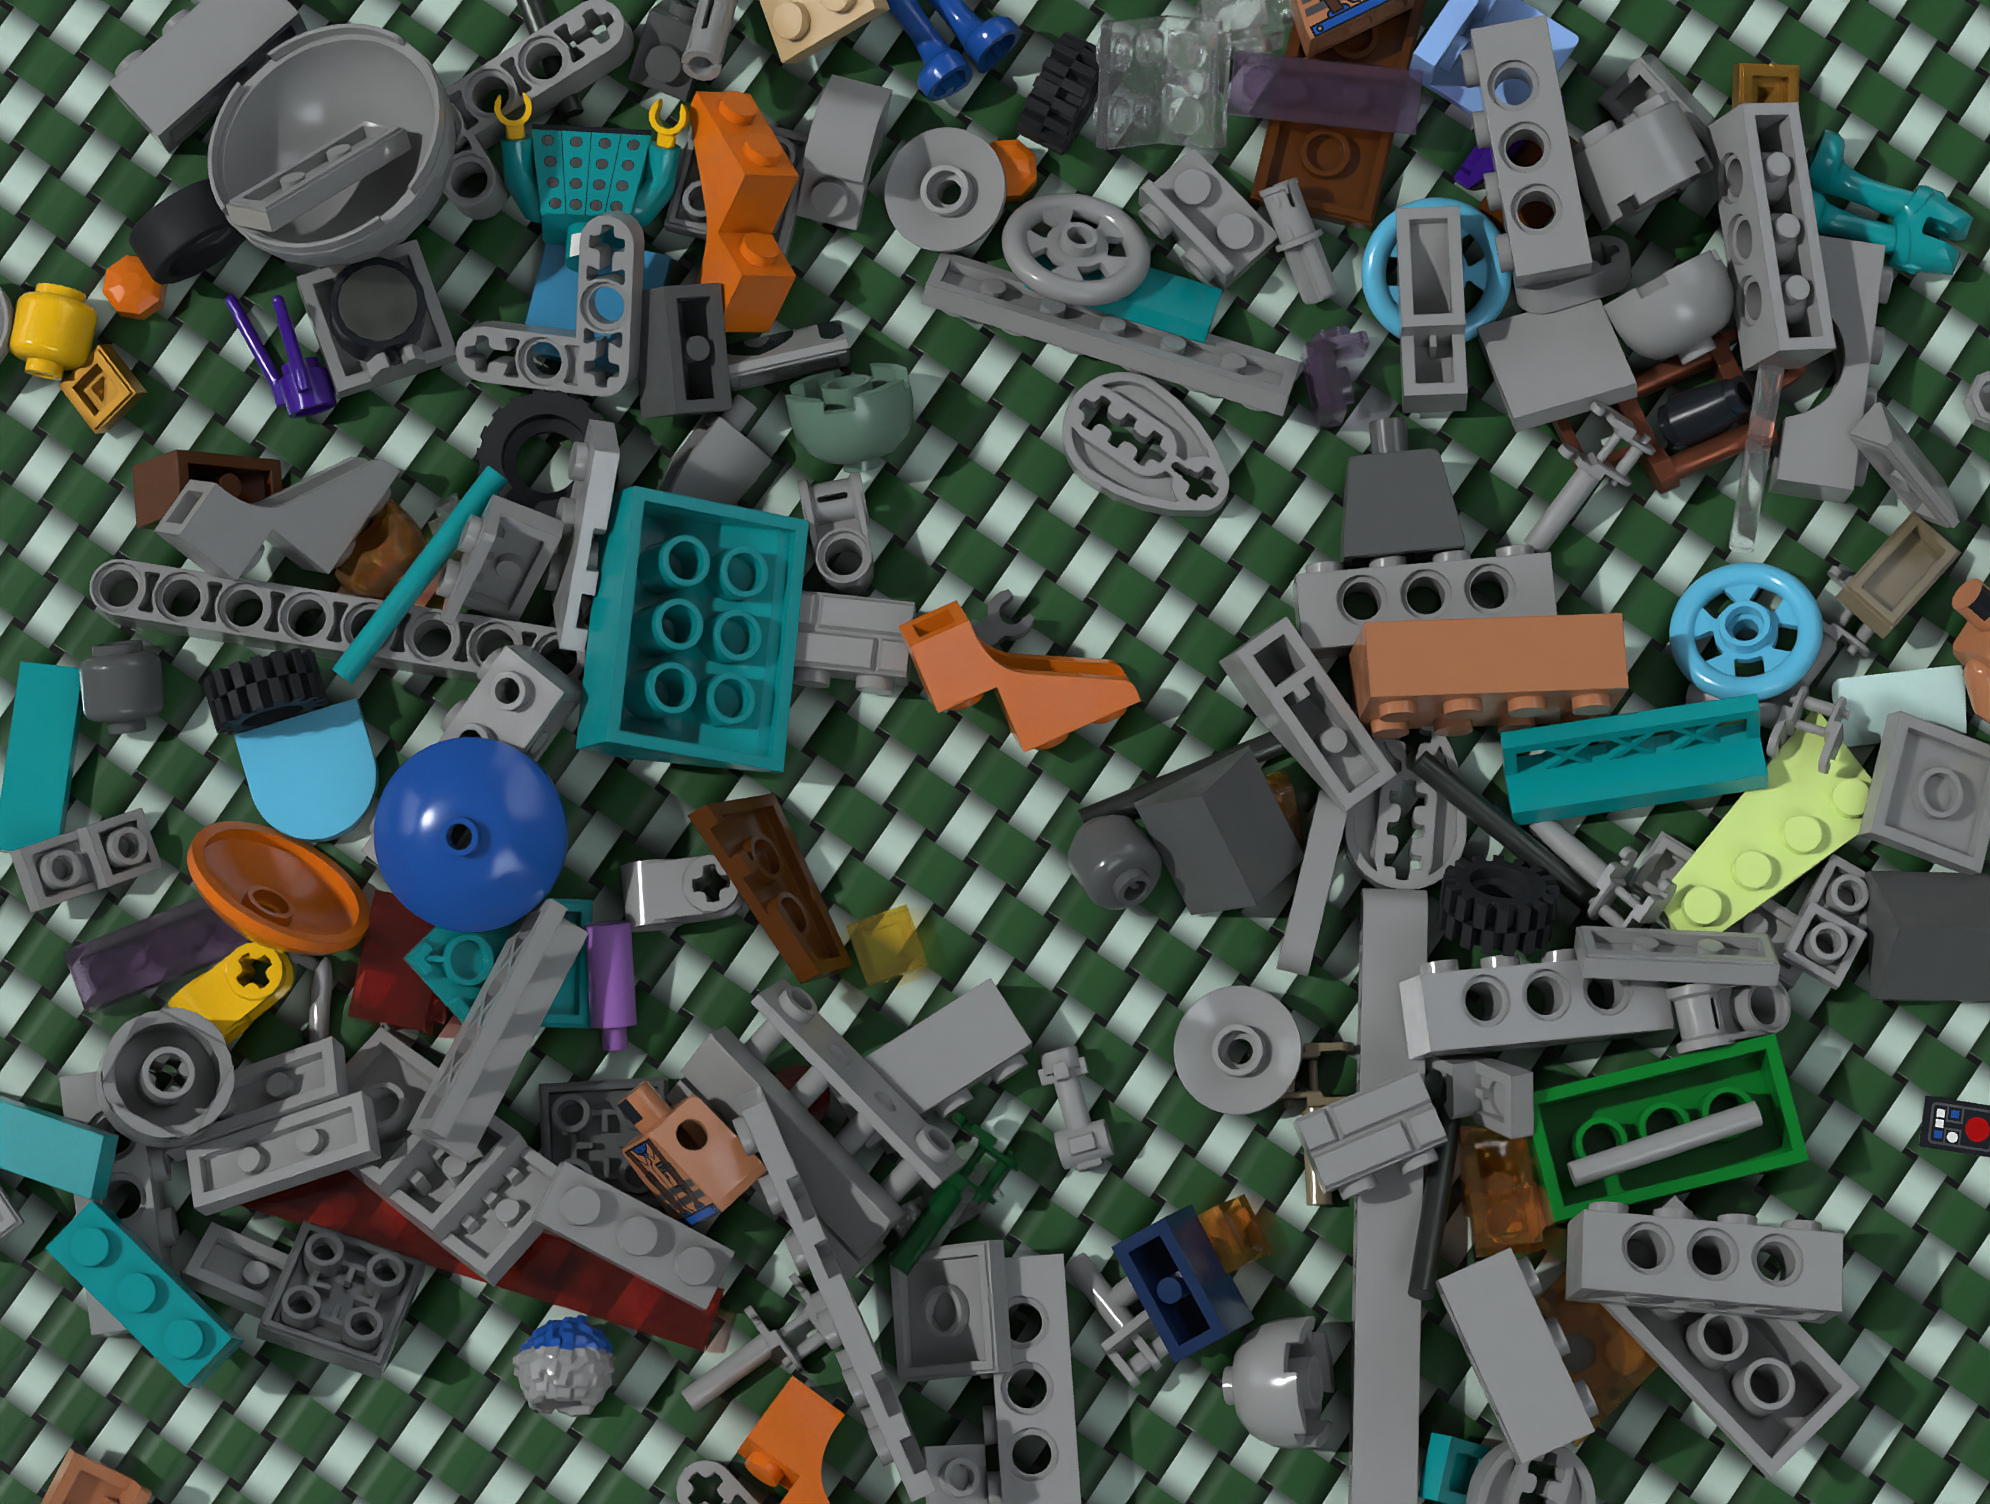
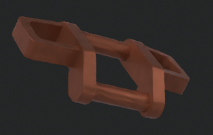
M1737 327L1724 333L1719 331L1713 335L1712 339L1717 348L1685 365L1681 363L1677 355L1634 374L1638 397L1610 406L1632 421L1637 435L1641 437L1643 433H1646L1651 437L1648 443L1655 448L1656 452L1653 455L1643 452L1637 463L1660 494H1665L1680 487V479L1753 447L1758 451H1762L1778 443L1776 430L1768 414L1760 404L1799 381L1805 373L1807 365L1800 369H1789L1781 376L1754 392L1756 408L1746 413L1743 418L1736 422L1738 427L1670 457L1659 442L1656 441L1637 400L1709 368L1716 382L1731 379L1738 375L1744 377L1729 347L1739 342ZM1568 417L1553 421L1552 424L1561 442H1565L1584 453L1569 423ZM1629 444V447L1612 451L1606 461L1617 466L1632 445ZM1570 458L1571 464L1576 471L1578 466L1575 464L1574 460Z

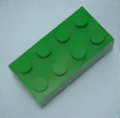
M1775 1033L1533 1092L1534 1135L1524 1137L1547 1227L1569 1222L1583 1209H1588L1589 1204L1593 1202H1619L1632 1207L1673 1197L1674 1195L1677 1196L1796 1167L1809 1161ZM1751 1101L1756 1102L1761 1113L1763 1126L1577 1188L1574 1186L1568 1170V1162Z

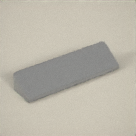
M726 1026L713 1031L680 1071L733 1127L732 1120L743 1116L736 1096L761 1086L817 1214L860 1259L906 1214L894 1199Z

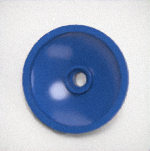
M461 737L448 739L417 752L389 780L379 800L375 814V854L380 871L388 887L395 897L414 915L432 925L451 931L473 933L489 931L512 924L525 917L551 892L560 876L566 859L568 848L567 815L554 782L546 771L526 753L507 743L489 738ZM458 824L467 826L472 834L471 843L465 849L457 847L452 841V830Z

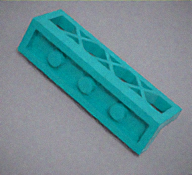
M1757 694L1500 733L1503 772L1512 821L1518 826L1768 788V771L1760 738V706ZM1744 719V723L1716 726L1722 722ZM1673 730L1670 734L1651 736L1656 732ZM1609 740L1606 744L1588 746L1591 742ZM1546 750L1541 754L1521 757L1516 755L1518 753Z

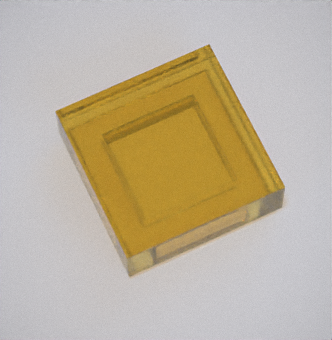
M907 904L846 925L868 988L928 967Z

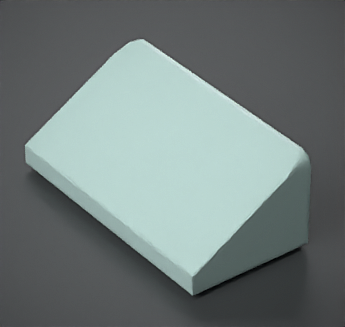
M1955 665L1837 679L1830 686L1832 703L1836 704L1841 696L1847 698L1846 710L1851 711L1849 719H1842L1841 722L1843 723L1844 744L1847 748L1880 745L1887 715L1898 711L1966 735V688L1962 675L1964 666Z

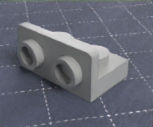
M1194 147L1154 183L1148 179L1139 188L1138 204L1142 209L1138 213L1142 221L1157 237L1164 240L1169 235L1185 251L1181 256L1184 264L1204 284L1213 280L1225 291L1279 241L1276 231Z

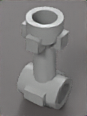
M1070 1046L1040 1055L1042 1069L1038 1070L1041 1085L1054 1084L1066 1125L1065 1130L1054 1133L1056 1148L1064 1170L1077 1167L1078 1171L1103 1165V1159L1115 1156L1105 1119L1093 1122L1090 1119L1079 1080L1080 1076L1090 1073L1086 1058L1084 1056L1079 1057L1077 1046Z

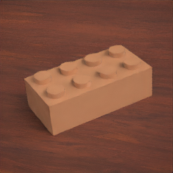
M1622 613L1364 622L1348 655L1351 709L1366 731L1370 730L1371 737L1377 739L1400 738L1408 735L1409 729H1421L1424 726H1434V734L1437 736L1453 737L1469 734L1473 731V727L1497 726L1498 732L1502 733L1534 728L1536 724H1561L1610 716L1629 689Z

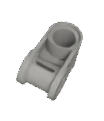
M850 473L849 477L845 479L812 485L807 479L797 481L804 520H809L808 536H811L816 567L822 586L831 594L861 595L870 587L874 578V561L867 528L870 522L861 474ZM843 551L853 552L862 559V563L852 574H835L828 568L830 559L837 553Z
M714 855L675 860H643L620 866L626 921L631 922V932L659 931L676 928L688 923L725 919L735 915L742 909L745 900ZM718 873L725 882L730 883V887L720 890V900L713 902L705 892H701V887L711 884V874Z
M1778 981L1777 986L1694 983L1665 990L1666 999L1674 1002L1682 1041L1676 1044L1678 1054L1708 1050L1738 1041L1777 1033L1787 1025L1791 1014L1790 999L1780 981Z

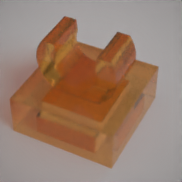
M1245 1194L1218 1204L1198 1215L1226 1274L1252 1264L1274 1252Z

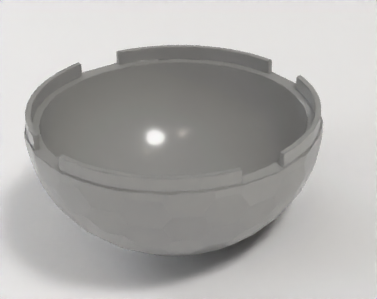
M349 23L320 27L297 35L269 51L267 54L272 59L255 73L244 86L237 82L219 111L210 137L208 148L210 185L216 202L225 214L228 222L232 225L226 208L229 200L359 123L367 121L405 128L412 149L274 232L232 226L259 249L288 262L317 267L358 263L381 255L403 242L429 216L439 201L452 170L456 139L453 113L447 92L433 65L399 35L383 28L366 24Z

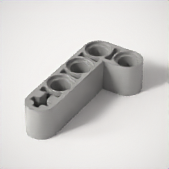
M588 0L579 4L445 88L451 103L454 123L456 124V139L452 170L443 193L463 215L475 220H485L495 216L503 208L507 200L508 190L504 177L487 151L488 148L500 142L501 137L506 135L505 124L498 120L495 112L486 113L482 111L485 97L496 89L509 90V99L501 109V112L505 118L517 120L525 112L522 92L526 93L532 104V113L524 123L525 126L557 106L564 98L578 93L621 66L630 57L634 49V35L630 25L613 3L606 0ZM604 25L610 38L600 44L593 31L598 26ZM574 41L584 57L577 60L567 44ZM548 56L562 57V66L554 77L549 79L535 78V69L542 59ZM476 173L487 174L486 188L479 196L474 198H463L461 196V187L470 175Z

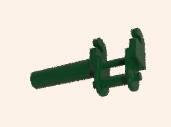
M959 1112L955 1113L952 1120L978 1139L977 1148L961 1171L956 1172L938 1187L886 1260L906 1276L909 1275L962 1200L961 1193L966 1187L975 1193L972 1200L978 1205L983 1200L994 1205L996 1199L991 1195V1192L1008 1169L1018 1172L1020 1169L1012 1161L1015 1156L1012 1151L1007 1149L1005 1154L999 1152L994 1148L998 1139L977 1124L969 1122ZM987 1153L997 1161L981 1184L978 1185L969 1179L968 1176L982 1156Z

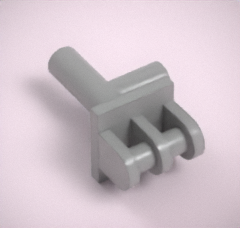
M1081 1253L1069 1261L1065 1266V1270L1114 1331L1113 1335L1100 1344L1131 1387L1133 1389L1141 1384L1138 1377L1151 1367L1155 1371L1163 1367L1160 1360L1169 1352L1160 1336L1148 1345L1146 1344L1145 1340L1157 1330L1146 1310H1143L1136 1317L1130 1311L1129 1307L1137 1302L1139 1297L1127 1276L1114 1287H1111L1085 1253ZM1137 1348L1139 1352L1125 1362L1122 1359L1133 1349Z

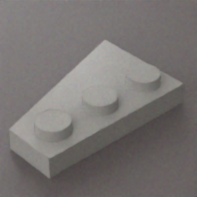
M589 419L584 442L575 441L573 443L569 458L568 477L570 480H574L570 498L561 497L556 511V519L565 523L557 553H553L542 575V589L551 592L559 649L585 652L589 630L584 624L581 597L582 594L595 596L599 575L597 570L598 541L592 539L593 534L604 535L607 530L620 458L615 424L612 422Z

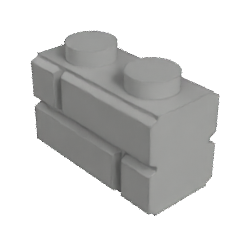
M802 590L793 684L811 688L830 687L831 678L856 681L855 690L877 695L893 694L894 685L908 686L911 656L898 626L916 618L915 602Z
M1417 1068L1300 1116L1293 1122L1323 1194L1325 1195L1338 1189L1342 1200L1349 1199L1378 1186L1379 1184L1374 1174L1396 1164H1399L1402 1174L1405 1175L1438 1161L1439 1158L1434 1148L1444 1145L1448 1141L1445 1130Z

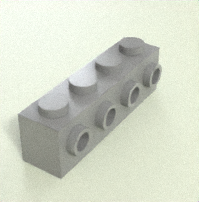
M506 645L504 648H498L480 666L477 673L480 683L468 700L463 699L459 701L446 714L441 723V729L444 731V734L438 742L461 737L489 738L516 747L538 762L580 703L582 687L530 645ZM374 817L369 826L372 836L361 851L378 864L374 848ZM458 824L452 830L451 837L453 843L461 849L467 848L472 840L470 829L463 824Z

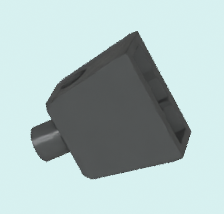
M1389 417L1369 422L1372 454L1349 457L1346 466L1340 562L1344 563V569L1369 567V560L1383 556H1406L1407 563L1432 561V555L1439 552L1464 550L1465 539L1438 449L1410 450L1407 421L1405 418Z

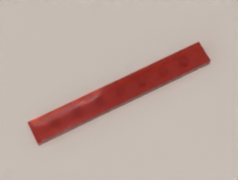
M346 1170L239 1205L300 1225L305 1220L426 1261L427 1265L489 1284L406 1219L355 1175ZM544 1232L495 1285L706 1352L725 1292L724 1289L718 1287L707 1310H699L576 1244Z

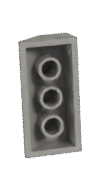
M1675 1195L1659 1207L1688 1209ZM1693 1214V1219L1698 1220V1218ZM1628 1240L1627 1253L1630 1260L1640 1268L1651 1269L1652 1255L1649 1249L1639 1241ZM1693 1246L1692 1258L1696 1267L1705 1274L1715 1275L1717 1266L1712 1253L1704 1247ZM1601 1304L1768 1479L1860 1389L1853 1379L1797 1321Z

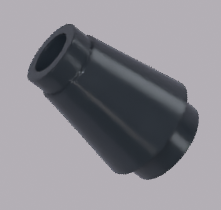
M1739 375L1731 379L1675 392L1668 396L1666 404L1659 407L1657 413L1658 424L1669 445L1677 451H1684L1720 435L1743 418L1746 413L1753 411L1756 408V397L1748 381Z

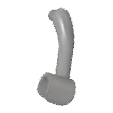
M290 953L289 959L293 963H299L315 972L309 1004L310 1044L329 1037L332 965L327 957L320 961L310 955Z

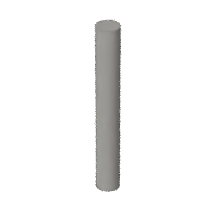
M1751 1101L1568 1162V1170L1573 1184L1577 1188L1763 1126L1761 1113L1756 1102Z

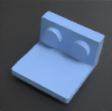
M1449 0L1414 51L1408 76L1472 116V112L1483 110L1479 86L1466 87L1460 51L1471 49L1470 29L1542 16L1544 14L1522 0ZM1547 17L1558 75L1576 48L1579 38L1570 30ZM1507 79L1500 83L1495 90L1497 97L1508 105L1521 104L1532 93L1529 86L1519 79Z

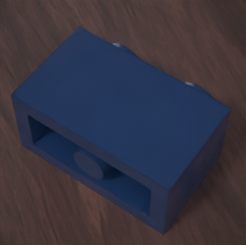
M1192 1204L1160 1219L1111 1247L1174 1363L1254 1320Z

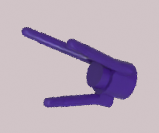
M228 295L225 298V303L238 329L272 389L277 408L286 407L289 418L295 419L320 414L337 406L334 396L336 392L325 362L324 367H320L318 357L303 358L292 319L289 316L283 296H274L272 303L289 359L288 363L281 366L284 377L280 376L238 299L234 295Z

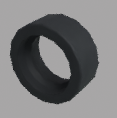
M206 178L186 186L154 206L137 222L130 232L129 244L151 278L163 285L191 278L212 267L231 254L246 238L228 222L225 214L216 202L210 180Z

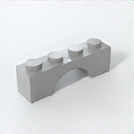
M1819 235L1836 349L1832 351L1835 364L1834 383L1829 397L1824 402L1807 412L1786 417L1776 431L1778 443L1774 446L1768 493L1844 504L1854 491V486L1863 487L1867 475L1869 461L1851 440L1849 433L1877 402V389L1867 387L1870 364L1879 365L1883 353L1885 328L1875 326L1878 303L1887 304L1890 296L1893 267L1883 265L1886 245Z

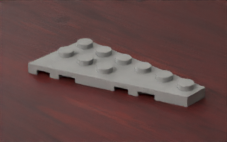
M761 1086L736 1096L743 1116L732 1120L746 1155L751 1156L759 1152L769 1174L759 1178V1184L773 1215L782 1211L786 1212L794 1233L785 1236L784 1240L799 1274L810 1269L819 1291L809 1296L831 1350L842 1345L845 1348L836 1352L835 1355L857 1408L869 1403V1407L860 1411L883 1466L892 1462L895 1463L911 1502H914L936 1492L914 1432Z

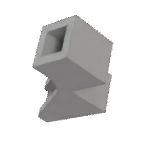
M349 457L272 496L254 503H246L237 499L217 483L190 479L154 532L213 577L237 581L240 576L249 573L263 556L265 547L262 544L265 540L301 569L329 574L332 569L342 565L352 554L356 545L354 537L367 518L374 516L385 506L391 495L389 487L400 471L384 460L374 459L368 461L361 457Z

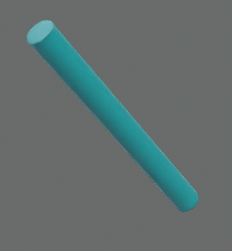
M487 465L332 668L334 672L350 684L355 682L456 550L469 516L471 514L478 517L482 516L492 494L497 496L508 482L506 478Z

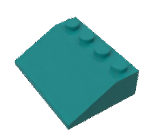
M632 486L613 493L607 530L604 535H599L597 570L599 575L595 596L592 595L576 749L635 760L769 773L784 772L809 520L638 486Z

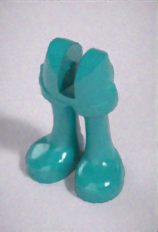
M1824 129L1807 162L1818 234L1886 245L1885 254H1888L1887 264L1896 270L1908 272L1912 275L1920 272L1953 275L1961 255L1958 249L1945 241L1925 235L1922 231L1943 239L1965 240L1974 218L1949 202L1943 192L1927 185H1918L1913 192L1873 180L1858 173L1845 163L1844 139L1840 134ZM1823 194L1860 204L1893 218V222L1888 224L1850 213L1829 204Z

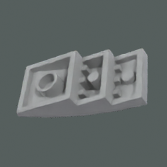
M380 1027L346 1063L349 1095L362 1091L373 1100L382 1158L347 1170L446 1251L494 1287L545 1230V1228L530 1220L557 1166L529 1147L519 1132L495 1115H493L470 1161H460L409 1132L407 1128L439 1068Z

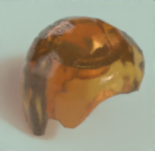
M390 499L386 501L381 514L372 525L355 539L356 545L352 554L339 566L341 571L336 569L334 576L343 588L355 596L385 600L425 548L427 542L423 538V533L413 517L397 502Z

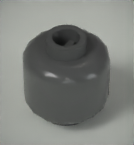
M126 640L92 645V655L80 662L78 671L84 714L93 722L107 723L108 734H125L147 730L146 718L158 715L165 708L166 700L161 660L154 651L143 649L142 640Z
M1124 815L1092 818L1079 828L1068 850L1067 863L1074 878L1090 900L1106 910H1121L1143 902L1155 888L1162 874V859L1156 847L1138 823Z

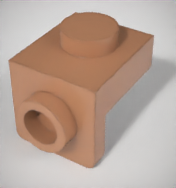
M69 1448L41 1504H151L148 1501L152 1491L138 1479Z

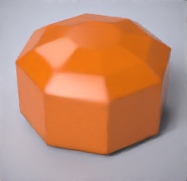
M1018 139L993 141L990 146L999 156L1007 180L1005 203L1022 202L1037 185L1036 155Z
M125 255L106 269L102 292L120 317L145 320L164 307L168 284L161 285L155 282L139 257Z

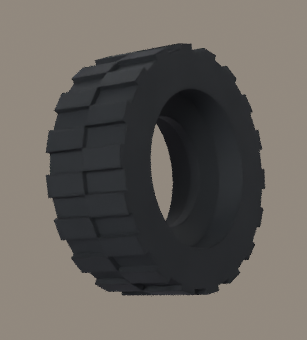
M545 389L534 390L531 395L522 397L520 394L510 399V404L503 409L499 407L492 414L493 420L488 427L484 426L480 435L482 442L480 448H477L476 461L479 464V471L477 472L478 476H480L487 465L508 480L497 496L556 518L559 500L561 497L570 498L574 480L566 488L553 493H542L529 488L522 481L518 473L517 459L519 452L529 439L542 433L560 434L572 443L575 441L584 442L589 419L605 420L599 412L595 413L590 404L580 397L577 400L570 397L569 393L559 390L556 393H547ZM618 474L616 475L614 489L617 488L619 480Z

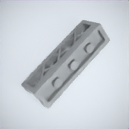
M553 899L543 900L533 911L517 920L407 1128L409 1132L460 1161H470L589 934L587 931L564 919L563 917L568 908Z

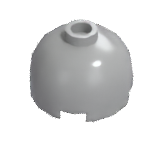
M1716 249L1706 251L1664 272L1663 275L1638 289L1634 288L1603 307L1624 343L1640 356L1660 360L1678 355L1681 363L1685 365L1717 348L1712 336L1717 334L1729 322L1734 308V289L1728 271Z
M1313 1316L1287 1317L1269 1321L1248 1333L1236 1350L1233 1366H1226L1223 1372L1222 1389L1226 1404L1228 1406L1235 1405L1241 1424L1252 1436L1273 1447L1317 1449L1326 1444L1331 1431L1332 1421L1320 1420L1323 1391L1335 1393L1333 1361L1325 1331L1312 1332L1316 1320Z

